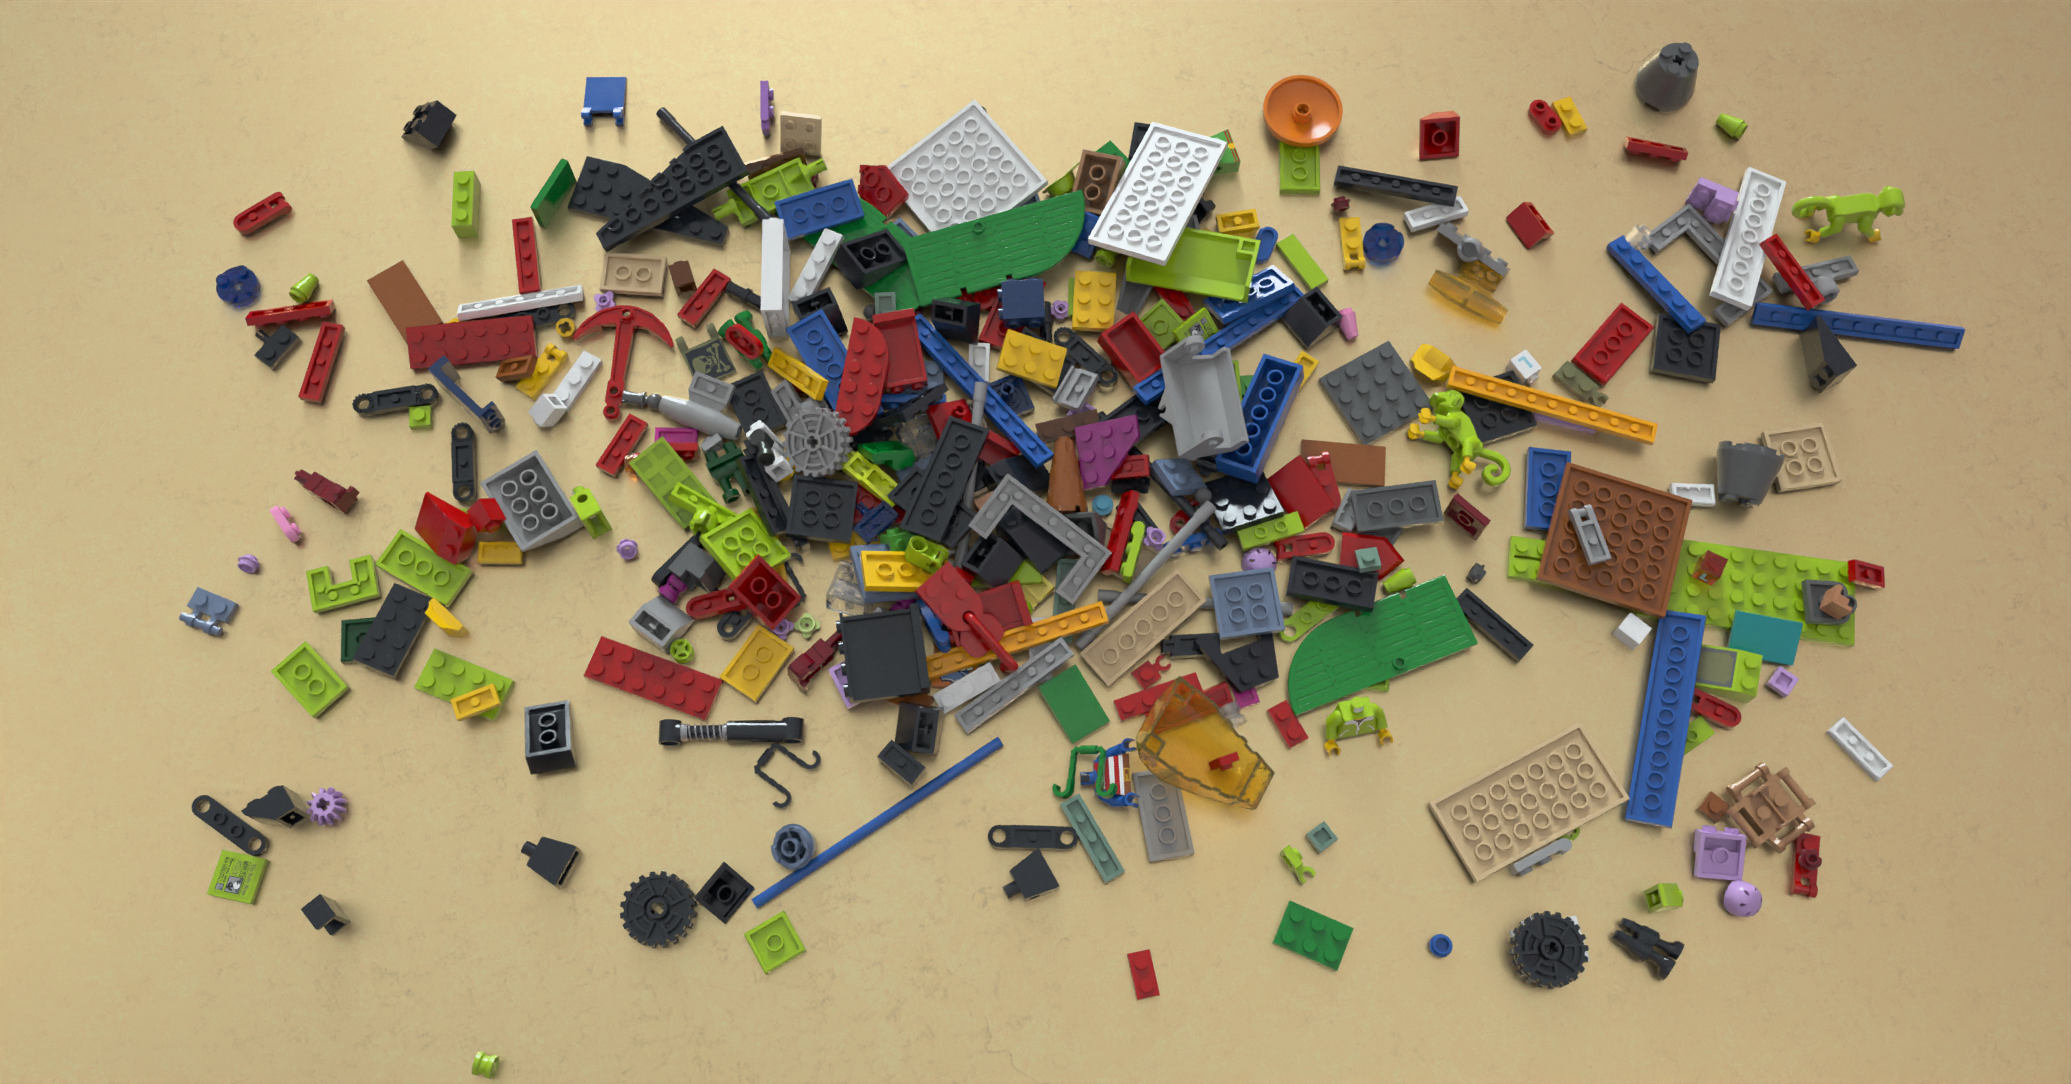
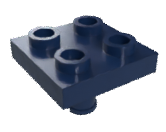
M1009 375L988 383L1018 417L1035 411L1022 378Z

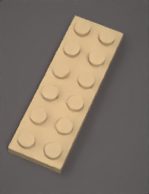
M1177 568L1080 652V656L1109 687L1207 600Z

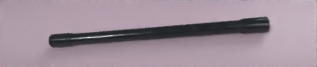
M665 107L657 111V117L686 145L695 141ZM738 182L728 186L761 222L762 219L774 218Z
M1104 411L1098 413L1099 420L1106 416ZM1137 447L1128 452L1130 456L1142 455ZM1150 462V477L1191 519L1197 510L1183 495L1172 496L1151 467L1152 463ZM1207 520L1199 525L1198 528L1219 551L1227 546L1228 541Z

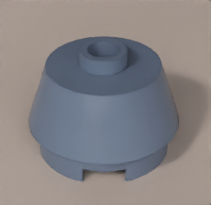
M785 825L776 832L773 845H771L772 856L777 863L788 869L796 870L803 868L815 854L816 839L809 830L801 825Z

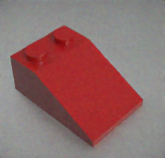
M429 492L425 493L414 528L416 532L439 557L454 565L470 558L478 531L469 515Z
M759 554L753 558L728 586L744 607L763 626L771 630L777 627L802 598Z

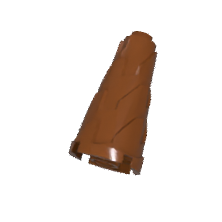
M1068 436L1058 437V440L1054 443V455L1050 469L1046 503L1061 514L1088 512L1074 441Z

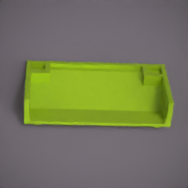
M1185 227L1165 266L1129 256L1126 264V281L1247 303L1261 240Z

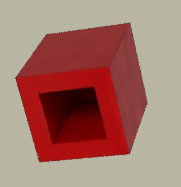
M480 498L467 510L478 532H496L506 520L495 498Z

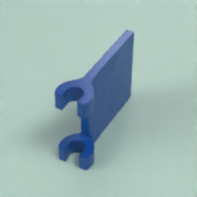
M626 77L586 78L584 106L581 111L584 125H592V113H613V118L616 119L615 124L624 125Z

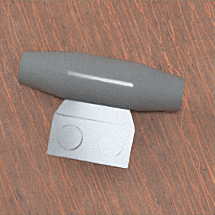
M696 371L688 389L689 400L666 395L660 400L658 407L660 412L678 423L711 436L718 433L721 438L735 441L738 440L742 432V425L721 413L729 406L736 386Z

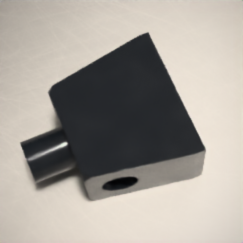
M542 837L537 845L526 841L521 849V853L530 857L527 866L558 889H561L581 852L577 846L547 837Z
M1038 848L1010 870V876L1013 881L1002 887L1008 899L1020 893L1023 900L1027 902L1058 891L1060 885Z

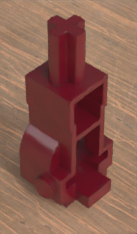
M303 469L294 473L296 475L294 480L303 484V488L310 494L344 514L358 500L356 497L360 492L351 485L346 489L315 471L312 475Z
M836 631L826 641L820 638L811 648L789 664L787 667L788 676L798 685L799 690L805 692L811 679L835 658L834 650L839 647L838 642L842 641V633L837 634Z

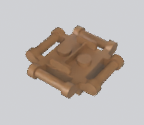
M1760 762L1744 778L1726 787L1728 794L1736 803L1727 809L1725 813L1728 817L1731 816L1750 839V844L1754 849L1767 841L1777 853H1782L1788 844L1804 832H1810L1815 828L1812 820L1806 817L1803 812L1815 805L1816 802L1812 798L1809 799L1789 774L1790 771L1787 767L1772 776L1769 768L1763 762ZM1759 777L1764 780L1762 784L1743 797L1741 791ZM1780 779L1784 781L1802 803L1800 806L1794 803L1778 783ZM1794 819L1799 823L1798 826L1780 839L1774 835Z

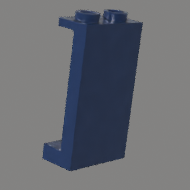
M444 355L428 368L438 385L489 434L501 427L505 418L496 404L491 401L484 408L477 405L455 384L461 377Z

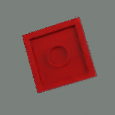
M965 399L931 405L925 410L938 440L949 416L972 422V413Z

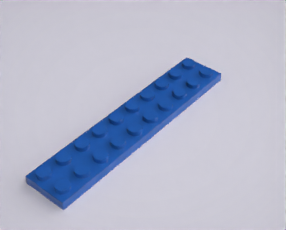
M1667 610L1663 619L1659 618L1629 792L1630 799L1628 800L1625 816L1626 821L1672 829L1705 629V615Z

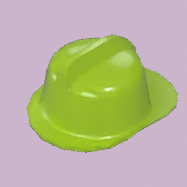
M1079 162L1062 178L1049 185L1042 193L1048 192L1052 197L1071 193L1075 182L1073 170L1079 165Z

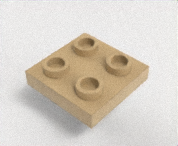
M782 111L780 114V152L803 148L805 155L820 156L822 116Z

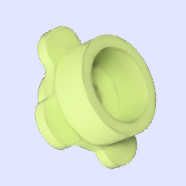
M804 613L794 623V628L799 630L804 638H810L812 633L820 628V623L815 621L810 613Z

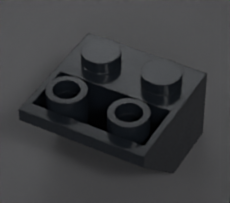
M438 100L418 105L413 111V119L404 126L403 131L405 132L401 138L429 150L437 148L457 115Z
M1316 286L1301 296L1281 319L1308 349L1337 329L1343 316Z
M830 287L792 302L793 311L798 322L822 309L838 336L848 332L841 310Z
M949 297L932 299L931 322L935 329L947 340L978 345L981 303Z
M990 533L986 539L982 536L978 538L960 564L964 571L975 577L974 580L991 589L1009 583L1025 559L1003 539Z
M900 701L895 743L904 749L933 755L937 753L944 708Z
M284 785L271 788L267 795L260 799L252 800L247 804L246 808L241 810L244 815L259 823L290 829L311 816L307 814V808L299 794Z

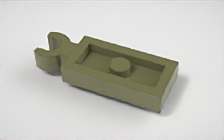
M1566 361L1552 376L1553 379L1583 403L1589 400L1591 405L1601 408L1602 405L1597 400L1606 403L1609 399L1606 394L1598 393L1597 390L1600 386L1569 361Z

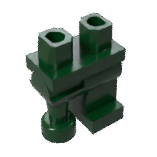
M733 441L723 445L726 454L718 457L715 450L705 453L706 467L713 481L719 484L724 491L722 498L725 504L733 503L741 497L738 490L731 487L729 480L733 478L736 479L744 497L750 495L735 462L739 457L745 455L741 448H738Z

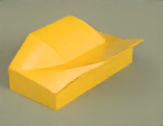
M1256 208L1216 214L1215 217L1218 232L1222 234L1253 239L1254 234L1260 228Z
M1423 343L1409 361L1415 365V369L1431 380H1437L1443 385L1449 378L1452 366H1456L1448 355L1432 345Z
M434 597L429 601V607L425 614L448 637L463 638L469 632Z

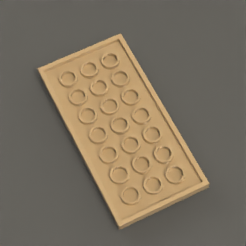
M1579 722L1428 803V806L1474 882L1477 883L1623 804L1630 798L1582 723Z

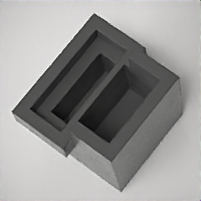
M691 542L668 567L670 572L686 584L687 589L691 592L697 585L707 593L718 591L719 589L716 586L726 575L725 571L711 555Z

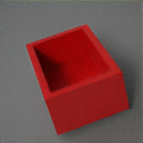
M1134 311L1102 332L1097 340V343L1132 388L1162 368L1160 355L1165 351Z

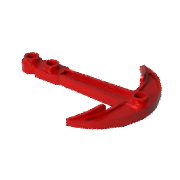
M618 305L602 309L588 317L573 335V339L577 341L589 334L602 332V327L616 326L611 376L607 383L605 396L607 405L603 409V415L609 422L618 421L622 415L620 408L623 406L622 396L626 389L625 378L635 329L648 330L652 336L662 340L671 349L674 348L673 339L664 323L651 312L636 306ZM626 312H630L629 316H623ZM612 390H618L616 394H611ZM615 409L613 414H608V411Z

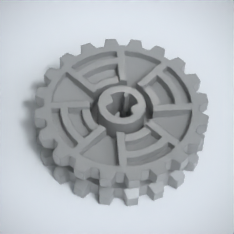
M808 407V410H799L800 415L794 414L792 416L793 421L787 422L786 427L788 429L782 435L785 437L782 447H786L784 456L789 457L788 463L790 466L795 465V471L798 473L803 471L804 476L826 477L827 474H835V469L841 470L843 468L842 463L848 462L847 454L852 453V448L849 444L853 442V437H849L848 433L851 432V429L845 426L847 421L845 418H839L837 411L831 412L830 408Z

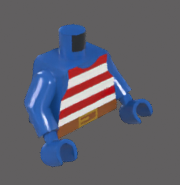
M1125 738L1122 743L1106 750L1103 791H1108L1110 784L1115 783L1118 789L1112 798H1103L1096 792L1099 755L1093 761V772H1080V785H1094V796H1098L1100 801L1111 807H1127L1129 805L1133 808H1138L1139 806L1137 803H1132L1135 797L1139 798L1140 796L1131 792L1129 753L1125 754L1126 751L1135 752L1137 750L1136 747L1129 748L1130 742L1135 741V739Z

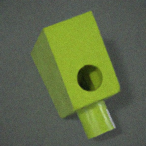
M583 486L575 487L572 490L573 496L570 497V500L591 537L595 539L612 530L589 488L585 489Z

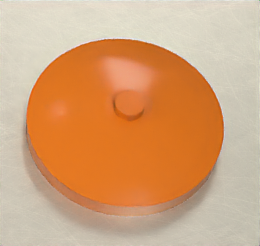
M1293 75L1279 80L1269 89L1264 99L1262 113L1266 127L1278 140L1295 147H1313L1328 141L1337 132L1343 116V106L1338 93L1325 81L1309 75Z

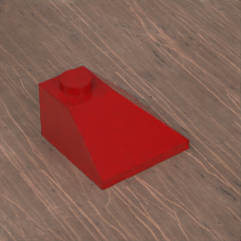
M1454 111L1434 112L1420 119L1419 159L1459 156L1460 116Z

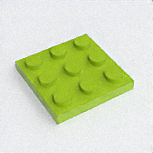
M751 508L705 533L699 539L733 581L757 554L773 569L791 557L789 551L776 536H769L763 521Z

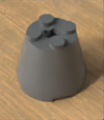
M1687 42L1668 44L1640 67L1634 80V87L1637 96L1644 104L1647 102L1651 106L1659 108V111L1672 112L1683 108L1689 102L1695 91L1699 66L1698 56L1692 49V46Z
M1731 441L1719 442L1717 448L1718 500L1731 503L1732 500L1738 501L1740 506L1746 508H1753V506L1762 504L1784 463L1785 455L1780 454L1778 456L1775 449L1747 442L1745 444L1736 443V445H1732Z

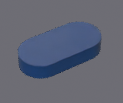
M1263 227L1257 234L1256 240L1261 241L1256 264H1265L1271 257L1278 239V233L1272 227Z

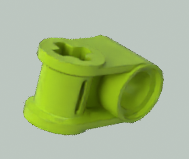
M914 536L908 543L904 557L907 562L934 574L942 567L943 562L948 559L949 552L941 545H937L921 536Z

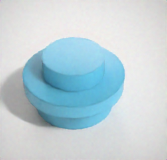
M1098 495L1092 502V509L1098 515H1108L1113 509V501L1107 495Z

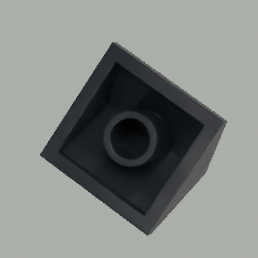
M723 862L696 894L694 899L726 924L753 891L754 887L727 863Z

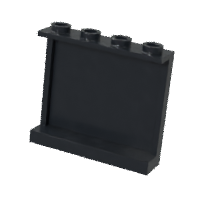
M918 603L910 604L908 609L843 617V613H839L840 620L836 621L837 634L842 633V641L838 642L840 655L844 654L845 662L841 663L842 676H847L848 684L843 685L845 697H850V704L930 693Z

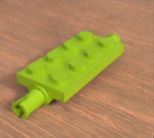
M798 157L740 185L770 214L777 212L775 201L815 190L810 181L811 177L828 169L822 158L806 166L802 164ZM731 189L726 191L729 197L728 202L712 209L717 221L733 213L737 214L743 227L759 220Z

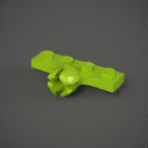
M677 482L668 498L669 501L690 511L694 515L689 524L690 530L694 535H696L698 530L701 531L700 537L738 515L680 482Z

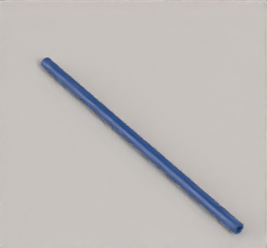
M996 737L810 860L803 868L796 869L751 899L756 908H760L1003 747L1004 745L999 737Z

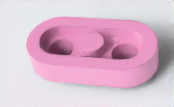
M278 505L270 509L271 514L287 538L292 543L300 540L299 534L302 531L295 522H290L289 518L292 516L284 506L280 508Z

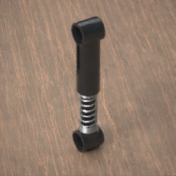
M786 717L782 720H731L723 723V725L720 723L719 725H714V723L713 725H708V723L702 725L701 723L699 726H696V724L694 726L682 724L680 720L664 719L659 721L658 744L677 746L682 741H688L689 739L691 741L697 739V741L709 739L711 741L713 738L716 741L721 738V740H727L728 743L783 742L798 744L804 740V719Z

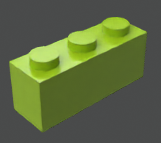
M475 171L454 172L451 227L458 238L478 237L481 183Z

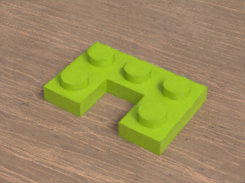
M371 554L349 560L352 580L333 585L331 570L328 566L306 571L312 610L315 614L380 597L374 559Z

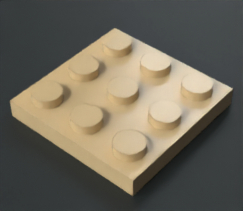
M1824 422L1763 431L1760 434L1765 447L1777 450L1776 455L1778 456L1780 454L1785 455L1784 463L1774 480L1778 493L1838 484L1842 481Z

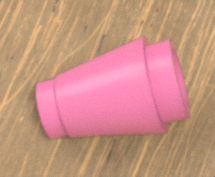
M1352 308L1340 310L1339 312L1343 316L1340 328L1347 340L1358 337L1355 312L1352 311Z

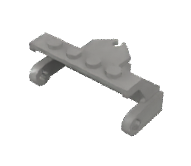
M1200 335L1189 336L1160 355L1165 390L1158 409L1163 410L1166 407V411L1163 414L1161 413L1160 417L1173 425L1178 457L1192 461L1199 457L1232 452L1249 442L1230 349L1223 347L1211 355H1196L1205 348L1204 338Z

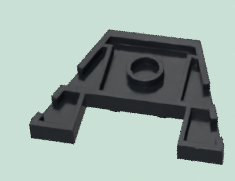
M1272 633L1256 635L1258 641L1223 654L1213 634L1195 639L1193 645L1206 655L1205 658L1209 663H1213L1221 672L1220 675L1238 694L1276 681L1279 678Z

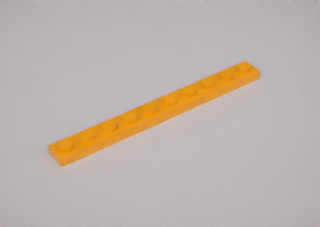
M1452 366L1450 370L1447 388L1652 446L1655 441L1657 423L1456 366Z
M1102 601L1033 622V624L1005 631L999 643L1009 654H1014L1055 641L1060 637L1064 638L1108 624L1109 620ZM962 646L951 648L947 653H935L926 656L929 680L998 659V657L990 649L984 656L974 658Z

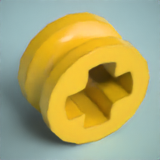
M562 318L556 323V332L563 337L570 336L575 331V323L569 318ZM570 323L571 331L567 330L566 333H563L560 324Z

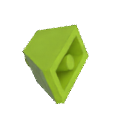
M1660 883L1644 891L1649 913L1676 910L1683 906V893L1678 889L1677 883Z

